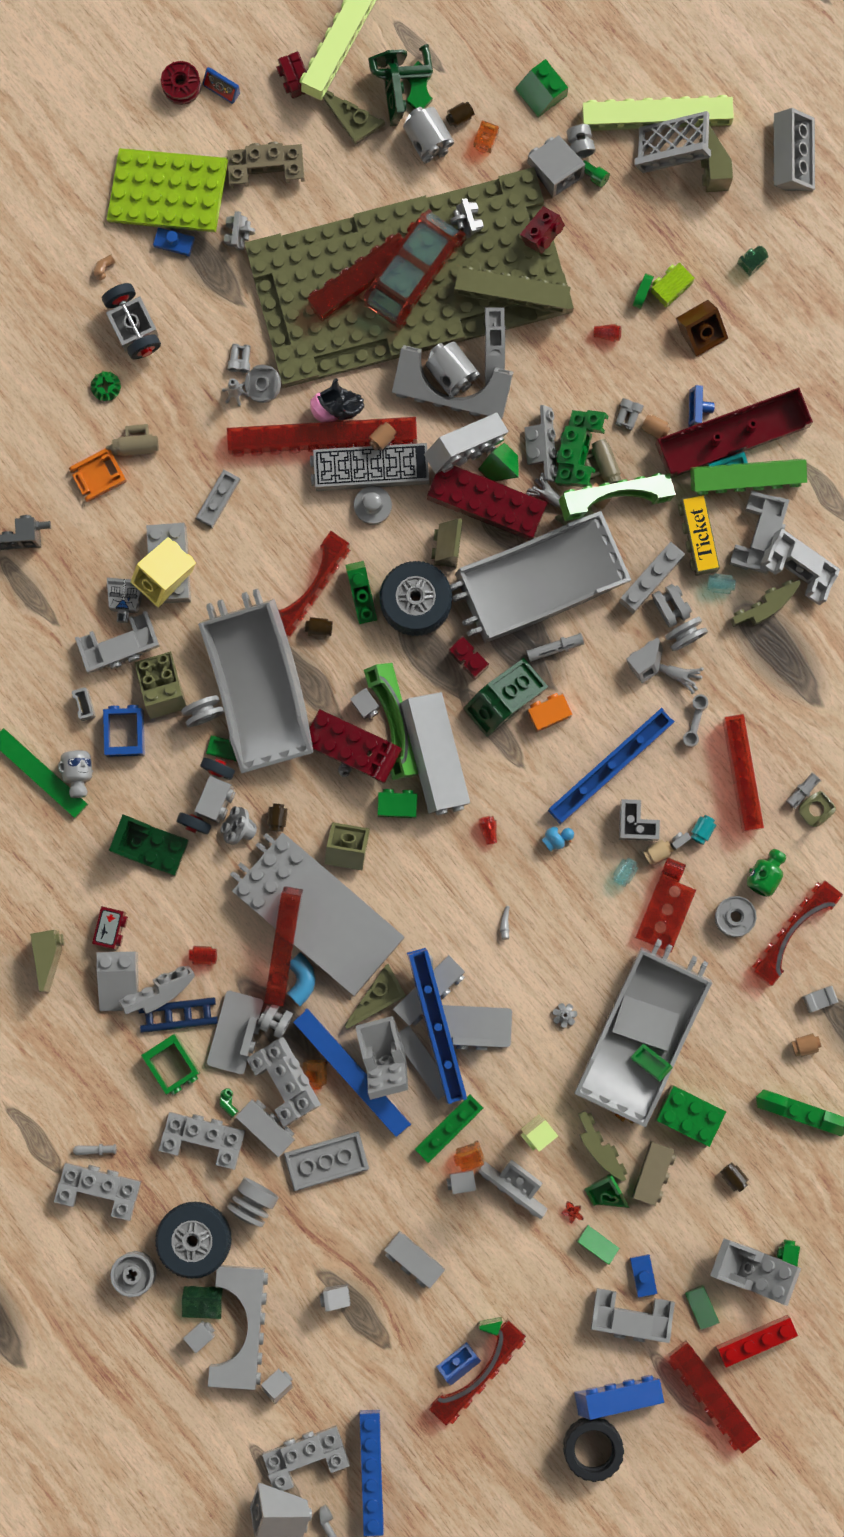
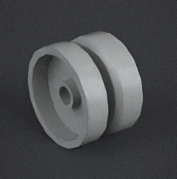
M127 1252L118 1258L112 1266L110 1274L112 1285L123 1296H140L148 1291L155 1282L157 1274L156 1265L152 1258L144 1252ZM131 1271H136L137 1276L133 1277Z

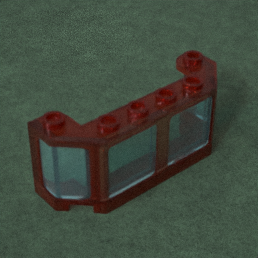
M430 209L425 213L423 212L416 222H411L407 228L408 233L404 238L401 237L398 240L394 253L390 252L383 268L379 267L375 272V279L363 296L366 307L400 330L406 325L407 322L405 320L412 314L413 308L453 252L457 251L458 246L461 248L466 241L467 234L461 230L458 231L433 214Z

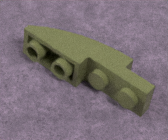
M792 579L783 583V587L777 590L776 587L765 591L766 594L762 597L764 604L760 601L751 606L752 609L748 611L742 609L734 613V617L730 620L733 627L749 620L752 621L753 626H756L773 616L793 596L800 585V581L794 582Z
M586 1111L578 1113L586 1131L579 1136L589 1153L606 1171L621 1181H625L624 1175L627 1174L623 1163L619 1164L616 1157L619 1154L615 1146H611L609 1143L601 1145V1142L604 1140L600 1132H595L593 1124H595L591 1113L587 1114Z

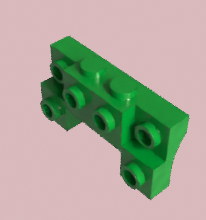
M572 410L569 426H565V430L561 434V447L556 454V459L559 463L555 479L557 485L566 487L592 486L590 478L591 474H595V469L585 466L592 438L591 432L605 433L603 424L604 420H608L609 417L605 412Z

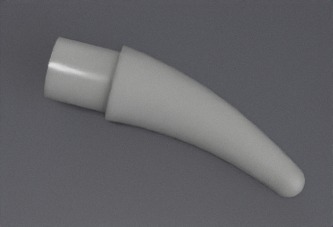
M509 906L505 907L501 920L500 933L502 940L509 939Z

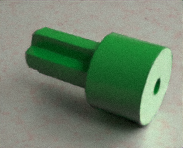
M584 160V173L591 177L590 181L603 187L609 180L610 173L600 166L596 168Z

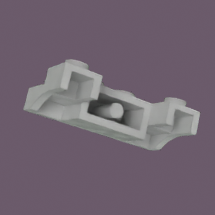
M751 491L745 511L760 515L750 548L735 545L729 565L765 574L768 573L769 570L764 568L761 562L765 550L771 545L774 533L781 528L785 529L786 524H783V520L789 504L788 499Z
M782 528L774 533L771 545L765 550L761 562L764 568L775 575L785 567L807 582L808 586L805 596L818 605L827 601L830 589L840 571L838 567Z
M147 611L134 618L132 616L129 617L133 631L98 643L93 631L81 638L75 637L88 674L105 667H111V669L120 667L122 662L127 660L129 662L140 659L139 656L143 655V653L160 647Z
M284 1037L275 1040L267 1047L258 1050L247 1058L255 1076L268 1070L285 1101L284 1104L274 1110L283 1127L292 1124L302 1116L321 1106L309 1084V1079L304 1075L299 1061L293 1055Z
M169 1112L159 1151L178 1156L182 1141L219 1149L216 1165L235 1170L246 1130L222 1125L223 1121L212 1119L211 1122L205 1121L204 1116L196 1114L189 1117Z
M70 1163L64 1164L61 1180L54 1199L55 1203L73 1207L75 1206L78 1192L113 1200L114 1205L111 1216L128 1221L132 1219L142 1181L119 1176V1172L114 1170H107V1172L99 1171L100 1167L88 1165V1168Z
M596 1288L591 1330L614 1333V1337L625 1339V1336H631L633 1340L645 1342V1339L670 1343L674 1301L654 1298L651 1314L616 1308L614 1306L617 1292Z
M337 1425L317 1433L309 1431L304 1433L302 1438L298 1440L294 1438L288 1439L283 1442L284 1445L262 1454L272 1487L281 1491L294 1487L290 1471L326 1458L331 1473L350 1466Z

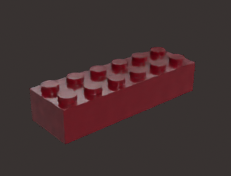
M453 466L448 472L444 473L441 471L436 473L427 494V500L529 541L534 539L547 507V502L457 466Z

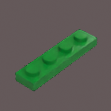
M469 1094L467 1099L463 1100L415 1150L429 1163L483 1107Z

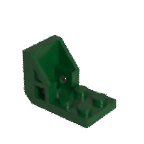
M523 658L485 685L463 709L486 737H489L520 708L545 691L548 686Z
M122 814L109 851L176 876L189 840Z

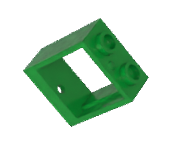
M176 1034L171 1035L141 1055L166 1095L171 1093L173 1096L182 1090L181 1086L186 1082L190 1085L199 1079L197 1077L200 1074L199 1069ZM175 1044L192 1072L168 1087L151 1059Z

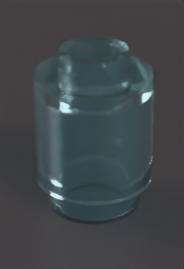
M714 573V575H709L707 590H712L713 593L731 594V591H735L736 579H733L732 575Z
M630 858L622 859L613 873L614 877L612 880L626 887L639 869L636 867L637 862Z

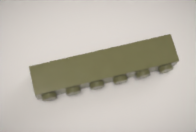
M463 266V268H458L454 295L566 314L571 287L561 282L552 284L544 279L535 281L530 280L526 276H519L518 278L512 277L509 273L495 274L491 270L483 269L478 271L474 270L473 267Z

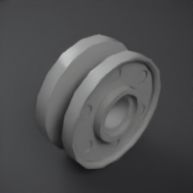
M700 617L678 626L665 635L667 641L675 638L677 640L671 646L672 651L679 650L708 633L707 628L697 630L696 627L702 622Z
M218 695L200 699L181 710L183 716L192 715L186 721L187 727L206 723L224 713L223 707H213L220 701Z
M733 896L723 900L715 912V923L718 929L730 937H741L749 933L755 926L757 919L753 904L740 896ZM736 911L740 914L739 922L731 920L730 915L732 912Z

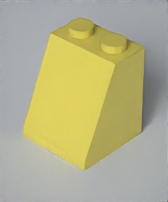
M168 537L136 565L131 583L152 603L160 607L193 572L196 562L192 556L186 554L175 541Z

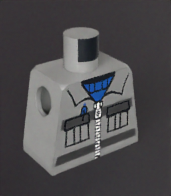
M107 578L109 609L118 612L117 622L128 623L129 613H138L143 593L131 583V579Z

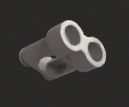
M232 344L227 370L242 373L250 372V345L240 346L239 344ZM239 350L243 351L242 359H238Z
M622 398L620 403L621 409L615 424L621 427L623 425L626 426V429L633 430L638 414H641L644 406ZM627 412L631 413L628 422L624 423Z

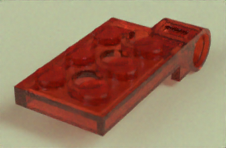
M669 857L667 858L636 934V939L653 946L657 939L662 941L660 949L663 950L669 944L674 947L696 892V889L679 883L686 864ZM672 886L679 888L680 894L678 897L670 895L669 890ZM670 904L673 912L670 915H665L662 912L663 905ZM657 922L665 924L666 929L663 933H658L655 930Z

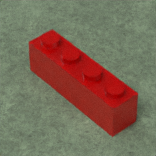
M785 1315L716 1346L723 1365L727 1368L797 1337L798 1334L791 1318Z

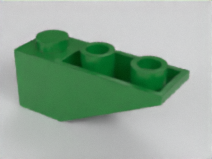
M364 561L346 564L359 624L377 621Z

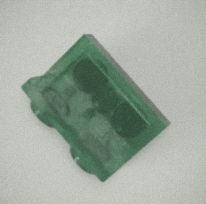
M185 1286L182 1294V1317L221 1319L223 1288Z

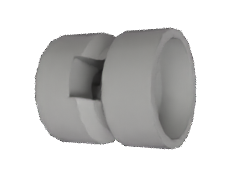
M588 124L576 125L567 130L568 141L571 143L570 148L580 158L589 157L596 152L594 141L591 140V128Z

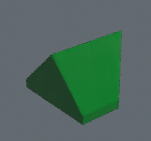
M503 443L489 454L478 470L487 479L492 481L519 478L518 455L506 443Z
M611 1174L584 1189L593 1206L605 1205L629 1208Z

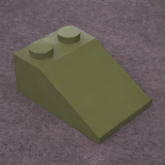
M458 518L439 524V529H435L434 541H437L436 548H432L431 559H435L434 565L457 568L462 519Z
M57 930L30 934L39 992H50L60 960L62 946H64V937Z

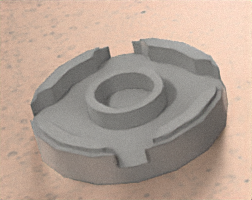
M263 364L256 365L246 375L245 390L252 400L260 403L270 402L280 392L281 378L273 367Z

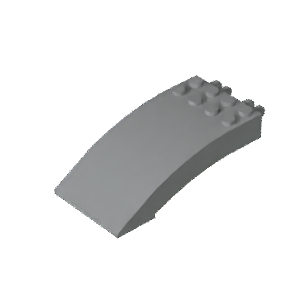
M599 511L567 523L558 529L521 545L459 568L455 573L458 582L451 584L450 589L454 591L461 587L463 593L452 597L453 602L465 598L473 617L462 621L463 625L468 626L476 622L478 627L467 632L468 637L480 633L484 643H487L592 600L630 582L631 578L604 516Z
M258 589L253 590L256 604L252 605L248 593L244 592L242 593V600L245 608L228 613L224 601L218 600L217 604L221 615L217 616L212 603L207 604L209 619L203 620L198 624L216 677L229 729V739L241 774L313 753L302 689L275 599L263 602Z
M283 832L276 840L265 833L263 837L272 845L268 850L259 842L255 845L264 854L250 870L240 862L239 868L247 874L243 879L236 872L230 874L239 882L232 892L355 996L405 937Z
M657 939L652 951L643 947L640 948L574 1093L644 1127L647 1126L671 1071L661 1082L657 1081L630 1058L643 1043L612 1033L623 996L625 995L680 1014L667 1052L646 1045L673 1067L712 985V980L703 976L708 962L704 961L701 964L698 973L692 971L693 966L697 962V957L692 956L687 968L667 959L672 950V945L669 944L665 948L663 957L656 954L662 942Z

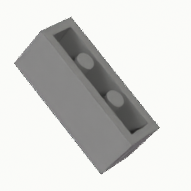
M252 1099L236 1118L279 1157L295 1140L293 1137L295 1133L287 1126L283 1128L275 1114L271 1113L269 1115L264 1110L266 1106L260 1100L254 1101Z
M401 1231L396 1234L385 1248L387 1252L385 1256L392 1262L398 1261L402 1265L400 1268L406 1274L410 1275L412 1273L417 1277L415 1281L423 1288L426 1286L431 1288L445 1271L442 1265Z

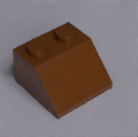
M709 300L704 301L676 318L681 334L696 357L728 339L719 310Z

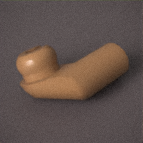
M112 255L96 263L93 273L97 280L105 279L106 274L104 271L106 267L116 263Z

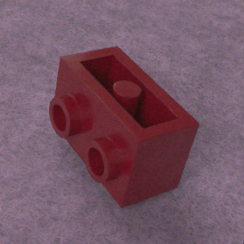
M543 206L520 233V236L526 246L542 254L551 245L556 236L562 232L565 224L559 214Z

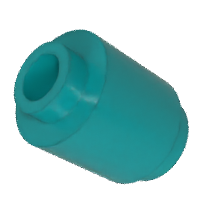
M704 815V817L699 816L691 831V839L702 845L706 841L708 842L717 826L714 824L715 820L707 815Z

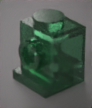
M759 245L755 249L750 248L744 256L739 257L737 264L751 276L767 262L768 252L763 246Z

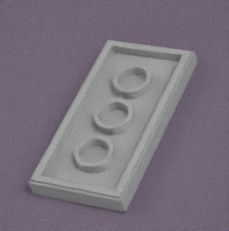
M359 1131L284 1153L294 1191L369 1169Z

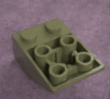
M709 125L708 148L711 150V157L701 160V168H704L702 184L706 186V192L729 191L733 180L732 159ZM701 135V138L699 139V143L703 141V136H702V135Z
M171 651L135 662L144 704L150 719L181 711L187 706Z

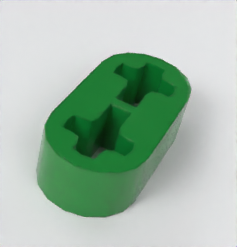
M645 273L632 306L642 309L654 276Z

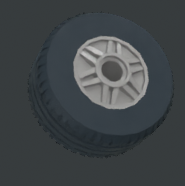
M409 561L396 566L395 569L393 568L386 575L380 588V607L383 616L391 627L398 632H402V634L423 636L432 633L443 625L451 610L452 591L449 581L440 569L438 570L437 567H434L432 564L430 565V563ZM413 596H419L420 600L413 601L411 598Z
M186 1202L176 1206L163 1217L155 1236V1246L160 1261L170 1272L172 1271L173 1274L183 1278L196 1279L213 1273L223 1264L231 1248L232 1234L227 1219L214 1206L204 1202ZM191 1235L197 1238V1244L190 1242Z

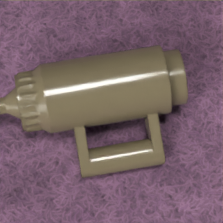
M148 424L125 426L126 437L113 439L112 444L106 446L107 450H111L114 455L120 456L154 453V451H159L158 438L149 434ZM145 432V435L129 436V433Z
M606 439L594 442L592 444V453L587 455L585 466L592 467L589 459L594 457L599 472L591 474L590 479L601 475L605 483H617L621 480V473L610 444L607 443Z

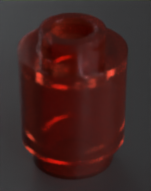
M193 946V949H189V961H192V965L211 966L216 964L217 949L212 948V946Z

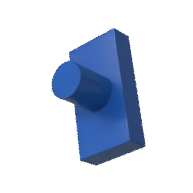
M158 227L153 246L190 257L195 238Z
M695 385L689 390L688 426L692 427L702 423L703 413L712 414L715 409L714 402L703 401V386Z
M650 1255L631 1257L630 1261L638 1298L658 1294Z

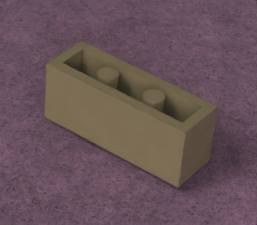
M652 1141L650 1142L632 1194L633 1198L656 1206L657 1202H661L663 1191H661L663 1183L667 1184L670 1175L667 1172L669 1165L673 1166L676 1154H673L674 1149Z

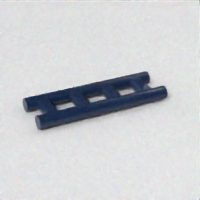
M216 998L169 1002L147 1014L141 1008L138 1012L139 1014L145 1013L146 1025H140L141 1033L218 1024V1017H211L210 1005H216ZM202 1006L204 1018L192 1019L191 1008ZM183 1009L184 1020L173 1022L172 1010ZM164 1011L165 1023L154 1024L153 1012Z

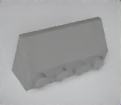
M794 108L774 113V186L785 191L815 190V118Z

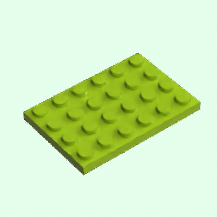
M119 148L107 221L216 232L228 164L227 158Z

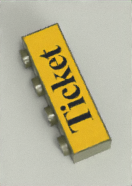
M705 495L683 498L680 505H678L679 515L683 516L684 519L682 530L684 534H687L688 538L686 549L688 553L691 552V571H695V576L718 572L720 566Z

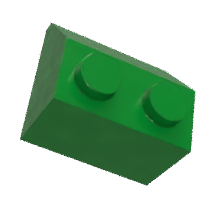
M546 59L532 68L515 88L537 117L544 114L568 95V86Z

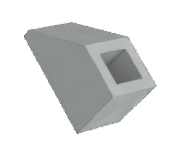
M658 637L653 641H649L643 648L633 652L626 659L629 668L641 683H644L658 673L663 651Z
M348 1284L324 1288L323 1293L320 1295L321 1307H325L326 1312L351 1305Z

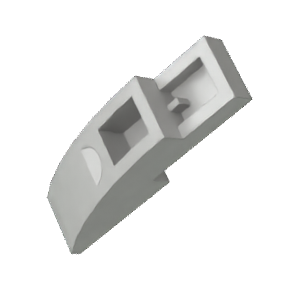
M485 308V385H487L492 378L495 367L505 369L504 308Z
M188 965L178 967L170 973H163L157 978L152 979L153 987H146L138 993L126 995L123 999L118 1000L120 1007L125 1014L141 1008L146 1014L154 1011L182 992L195 977V974Z

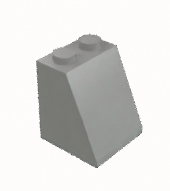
M559 135L555 138H549L542 147H536L529 152L527 162L531 168H535L537 177L552 198L584 176L585 163Z
M258 1483L250 1506L254 1537H303L304 1533L307 1532L308 1522L312 1519V1510L308 1507V1501L268 1485Z

